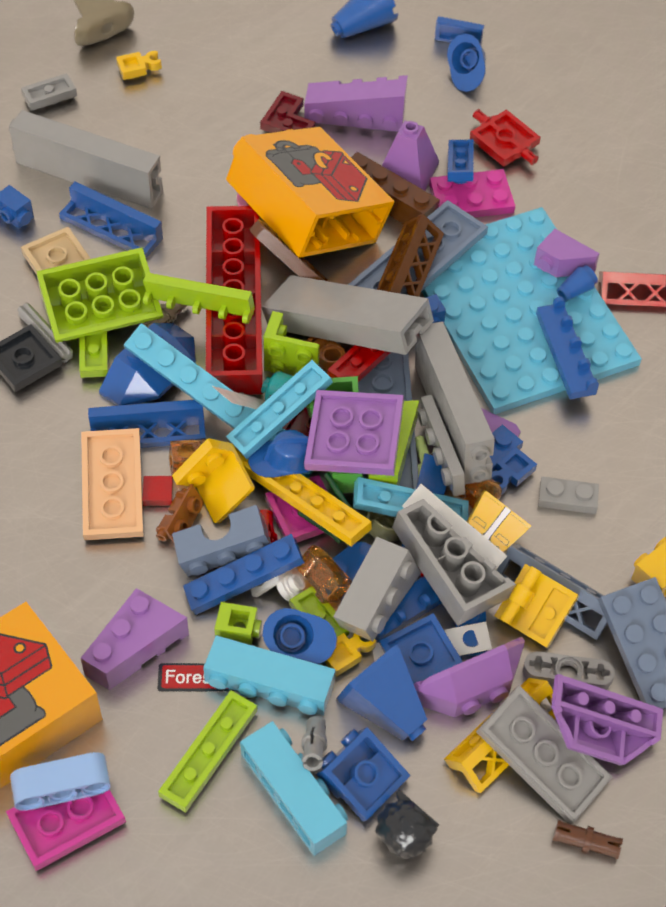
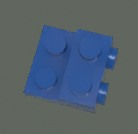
M368 727L359 732L355 729L351 730L340 741L344 747L336 754L333 751L323 757L321 769L316 773L318 778L325 783L336 798L341 797L363 822L367 821L411 776Z

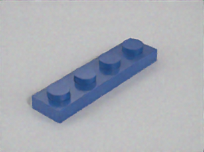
M289 534L183 585L191 611L197 615L305 562L294 536Z

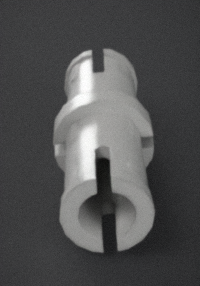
M313 716L307 720L306 734H304L301 742L304 751L302 762H304L303 767L309 771H316L322 767L323 753L327 748V738L325 736L326 721L319 716Z

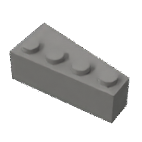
M422 499L398 511L392 528L405 548L410 551L417 566L456 625L459 626L507 600L516 584L508 577L505 579L495 569L496 565L488 558L484 559L472 548L473 544L465 537L462 539L451 529L452 525Z

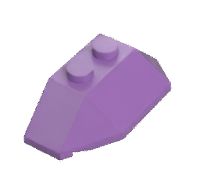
M520 637L432 675L423 681L414 683L422 707L455 718L461 714L471 715L488 702L497 703L502 701L510 693L525 644L524 639Z
M560 674L555 675L551 707L567 749L617 765H624L661 740L662 708Z

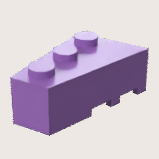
M136 588L80 658L84 675L111 690L141 669V665L155 655L158 657L164 653L166 647L179 638L182 640L189 635L187 617Z

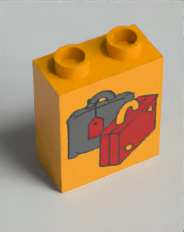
M321 127L298 130L288 129L282 132L242 136L234 146V158L226 177V181L267 225L276 232L298 258L376 243L395 202Z
M26 601L0 617L1 789L11 782L10 774L13 771L37 765L103 720L96 691Z

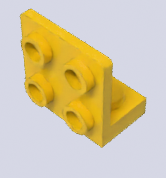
M210 438L172 475L177 485L189 486L193 484L198 489L213 522L218 524L255 489L233 444Z

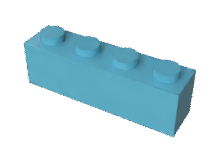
M217 635L203 667L205 682H208L214 688L236 690L245 697L267 699L276 706L283 707L288 705L298 708L307 715L319 714L324 716L335 684L336 669Z
M272 721L240 741L241 755L313 856H315L347 834L348 816L340 804L334 805L328 797L329 790L320 778L315 779L311 772L303 767V754H297L291 747L292 740L283 728L279 730Z

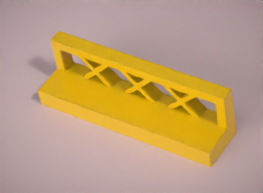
M528 678L520 685L539 705L545 698L552 705L553 689L547 680ZM551 709V710L548 712V714H549L554 720H556V717H555V715H554V712H553V710ZM488 717L444 758L450 769L463 772L474 791L482 793L509 766L503 758L496 757L497 752L476 732ZM481 760L487 761L486 774L479 780L472 769Z

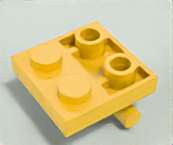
M525 564L514 582L516 585L509 598L501 603L494 616L544 647L549 648L579 595L542 574L538 569Z

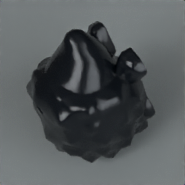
M398 790L396 792L397 802L386 804L383 812L377 815L378 824L375 832L383 843L387 845L391 853L397 854L404 859H409L422 854L427 847L432 845V836L440 824L401 790Z

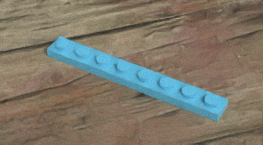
M142 323L125 342L124 347L231 428L235 429L256 410L231 403L212 386L232 391ZM283 428L280 429V430H279L273 437H271L268 441L273 440V439L276 437L277 434H279V433L282 432V431H285V429H283ZM314 470L301 474L309 478Z

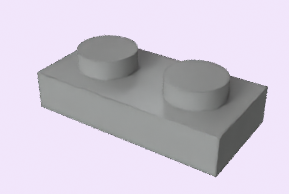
M67 73L21 88L22 95L31 111L77 96L76 88Z
M541 476L538 507L596 514L599 484Z

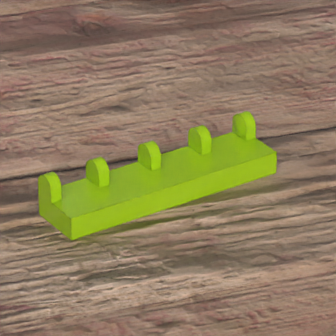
M148 272L143 280L146 290L143 297V304L150 305L152 300L155 299L166 301V308L172 310L176 303L193 306L192 313L198 315L202 308L219 311V319H226L228 313L241 315L242 323L249 324L255 310L251 291Z

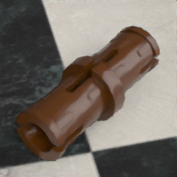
M558 820L553 841L582 848L581 852L588 853L590 850L618 859L623 838L594 831V827L587 826L586 829Z

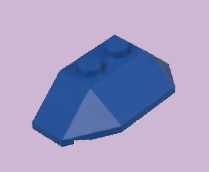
M153 323L148 327L196 363L195 343L192 335L174 323ZM125 348L115 357L99 389V394L116 406L140 404L159 399L174 384Z

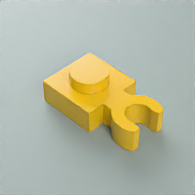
M150 51L145 56H141L140 52L116 57L123 80L147 75L146 70L148 69L152 71L162 69L161 59H158L157 51Z
M345 633L337 637L336 648L332 656L325 663L329 668L336 669L335 676L337 677L361 662L362 655L360 652L367 653L372 651L376 647V639L363 642L360 639L361 636L357 634L348 639Z

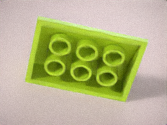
M142 247L36 271L40 293L56 343L163 318L159 300L153 299L150 305L143 304V297L146 292L143 280L146 273H150Z

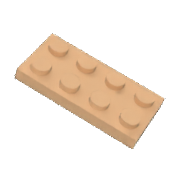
M139 428L81 432L84 540L144 537Z

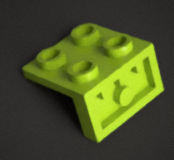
M272 311L264 334V370L273 374L281 371L294 376L311 360L319 366L320 345L286 337L287 325H283V313Z

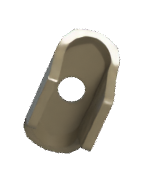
M74 0L82 16L77 19L74 32L75 42L78 46L91 45L124 31L132 24L134 19L132 5L125 1Z

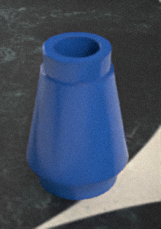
M587 265L577 267L557 288V293L559 297H564L565 302L594 289V285L598 282L597 276Z

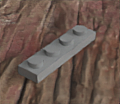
M432 395L421 397V409H418V419L421 426H426L425 436L428 445L434 446L433 456L436 465L442 466L441 476L445 486H450L453 496L465 494L464 472Z

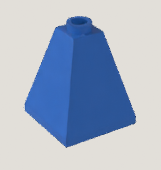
M396 644L349 682L336 698L340 704L402 741L407 737L413 741L426 730L423 723L428 719L402 653Z

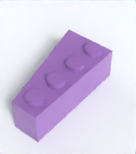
M408 75L399 76L395 80H387V77H378L376 81L363 82L362 79H353L352 82L342 84L340 81L308 83L304 103V118L319 124L399 132L404 121Z

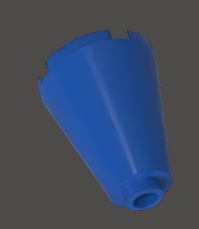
M349 0L332 17L331 29L337 37L340 35L342 38H347L392 23L398 19V13L394 14L392 9L396 7L394 0Z

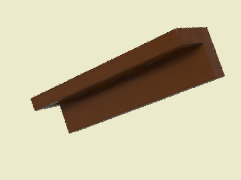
M423 213L404 222L376 290L400 294L401 289L406 287L408 295L419 297L444 235ZM426 230L434 236L432 242L428 243ZM418 248H422L424 262H420L417 252ZM410 268H414L417 279L414 282L411 279Z

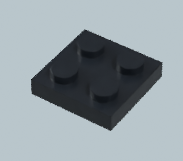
M32 324L0 341V375L15 392L62 366L60 356Z

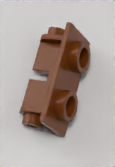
M190 484L188 489L183 488L181 491L176 492L175 498L168 508L169 513L173 515L165 514L161 523L156 528V537L159 540L165 542L167 539H171L174 543L172 533L190 528L194 523L204 501L193 484Z

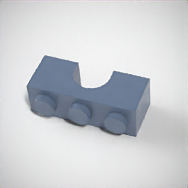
M257 505L228 514L231 523L230 530L223 538L218 540H210L201 524L172 533L178 562L188 577L202 575L207 570L225 566L271 544L265 518Z

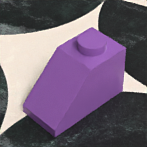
M554 229L537 247L534 265L554 277L570 276L577 267H583L584 265L589 266L595 272L600 253Z

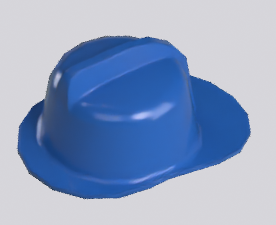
M458 35L451 41L447 51L454 86L461 91H473L479 87L484 79L486 55L479 41L473 35Z
M296 430L280 432L273 440L267 441L249 457L248 463L251 470L263 477H280L309 472L310 470H305L304 466L309 436H305Z
M283 608L276 610L268 616L263 625L262 635L265 645L270 651L320 664L330 658L336 648L337 637L334 628L328 621L319 616L296 609Z

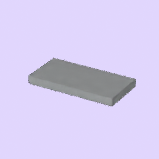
M520 685L507 696L476 731L569 824H573L612 778L592 756L567 749L558 723Z

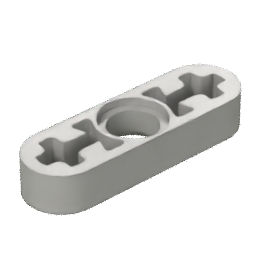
M536 651L530 653L525 658L523 665V674L526 679L547 680L551 686H554L555 675H562L560 668L565 665L572 666L577 671V675L572 679L605 690L610 688L615 676L613 666L605 660ZM534 663H540L541 672H535ZM555 664L554 673L551 675V665ZM586 668V678L582 679L583 670ZM596 671L602 672L603 680H597Z

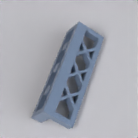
M520 544L511 545L505 554L507 557L499 565L497 571L506 579L508 576L504 572L511 560L520 565L521 570L527 564L579 595L574 604L575 610L570 611L565 621L594 639H599L607 625V621L597 599L604 595ZM579 602L583 603L587 607L581 608ZM593 609L603 616L596 629L585 624L582 611ZM577 613L578 619L570 614Z

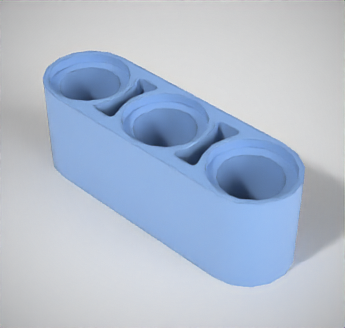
M99 752L23 767L10 774L14 807L17 810H32L105 793L111 787L106 757L103 753Z

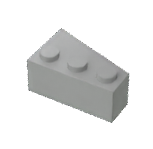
M376 537L333 616L341 628L370 641H374L376 636L383 631L386 622L421 574L410 551Z

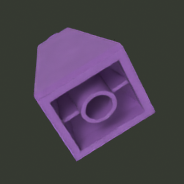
M404 121L382 166L426 191L430 177H433L439 165V159L424 126L418 125L414 121Z

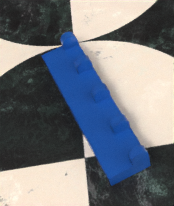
M557 297L554 299L553 305L537 307L536 316L570 400L596 395L599 386L598 380L593 377L590 370L591 363L585 357L581 348L582 341L576 335L572 326L573 319L566 311L564 297Z
M425 576L414 582L386 622L383 631L376 636L377 643H380V640L405 628L442 604Z

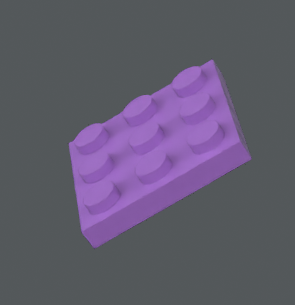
M316 390L304 461L305 470L394 476L404 395Z

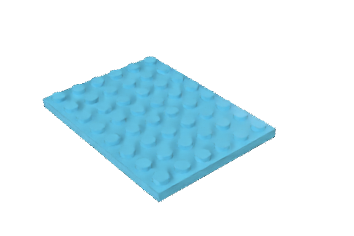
M543 207L486 224L488 226L487 234L421 291L425 298L437 294L445 307L444 325L454 348L493 414H498L566 391L536 316L537 307L553 305L554 299L559 297L557 288L569 277H554L534 265L537 247L554 229H557ZM595 287L566 302V311L573 319L572 326L576 335L582 341L581 348L585 357L591 363L590 370L594 378L598 380L640 365L642 358Z

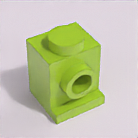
M226 602L220 603L214 628L215 636L252 645L253 638H260L262 620H258L256 607Z

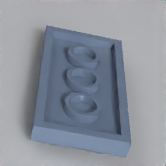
M656 577L601 596L597 600L641 702L665 709L666 600Z

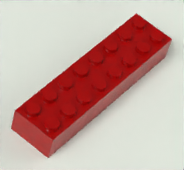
M206 206V283L251 291L255 307L249 324L242 323L241 315L228 313L226 319H219V311L206 309V371L233 392H243L247 395H263L261 392L263 371L260 241L250 231V228L260 219V216L251 206Z

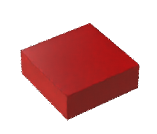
M143 476V506H170L173 498V476Z

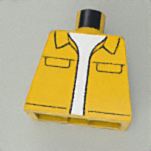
M486 490L481 493L466 521L502 552L507 550L531 527L529 523Z

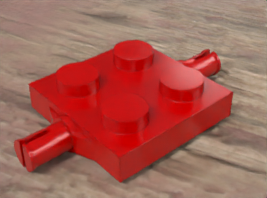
M480 109L473 113V118L480 122L481 125L470 132V140L474 139L475 144L503 167L520 157H523L531 165L537 163L539 157L530 150L540 144L541 137L507 109L491 117H488Z

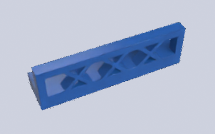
M76 181L69 187L71 201L59 213L60 219L127 251L141 248L135 245L134 241L146 240L149 242L143 249L146 259L163 240L161 221ZM78 208L85 211V215L74 216L71 215V212ZM102 219L106 221L107 225L95 226L91 224V221ZM123 229L128 232V235L118 237L112 231Z
M195 400L88 408L91 431L139 428L140 432L143 433L140 436L141 448L199 444L206 441L203 406ZM199 425L200 434L187 435L182 430L186 426ZM158 428H167L171 431L166 437H158L154 434Z

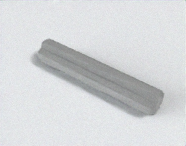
M29 303L19 306L18 315L27 325H33L60 356L62 362L66 363L68 360H71L74 356L73 350L65 341L55 342L51 326Z

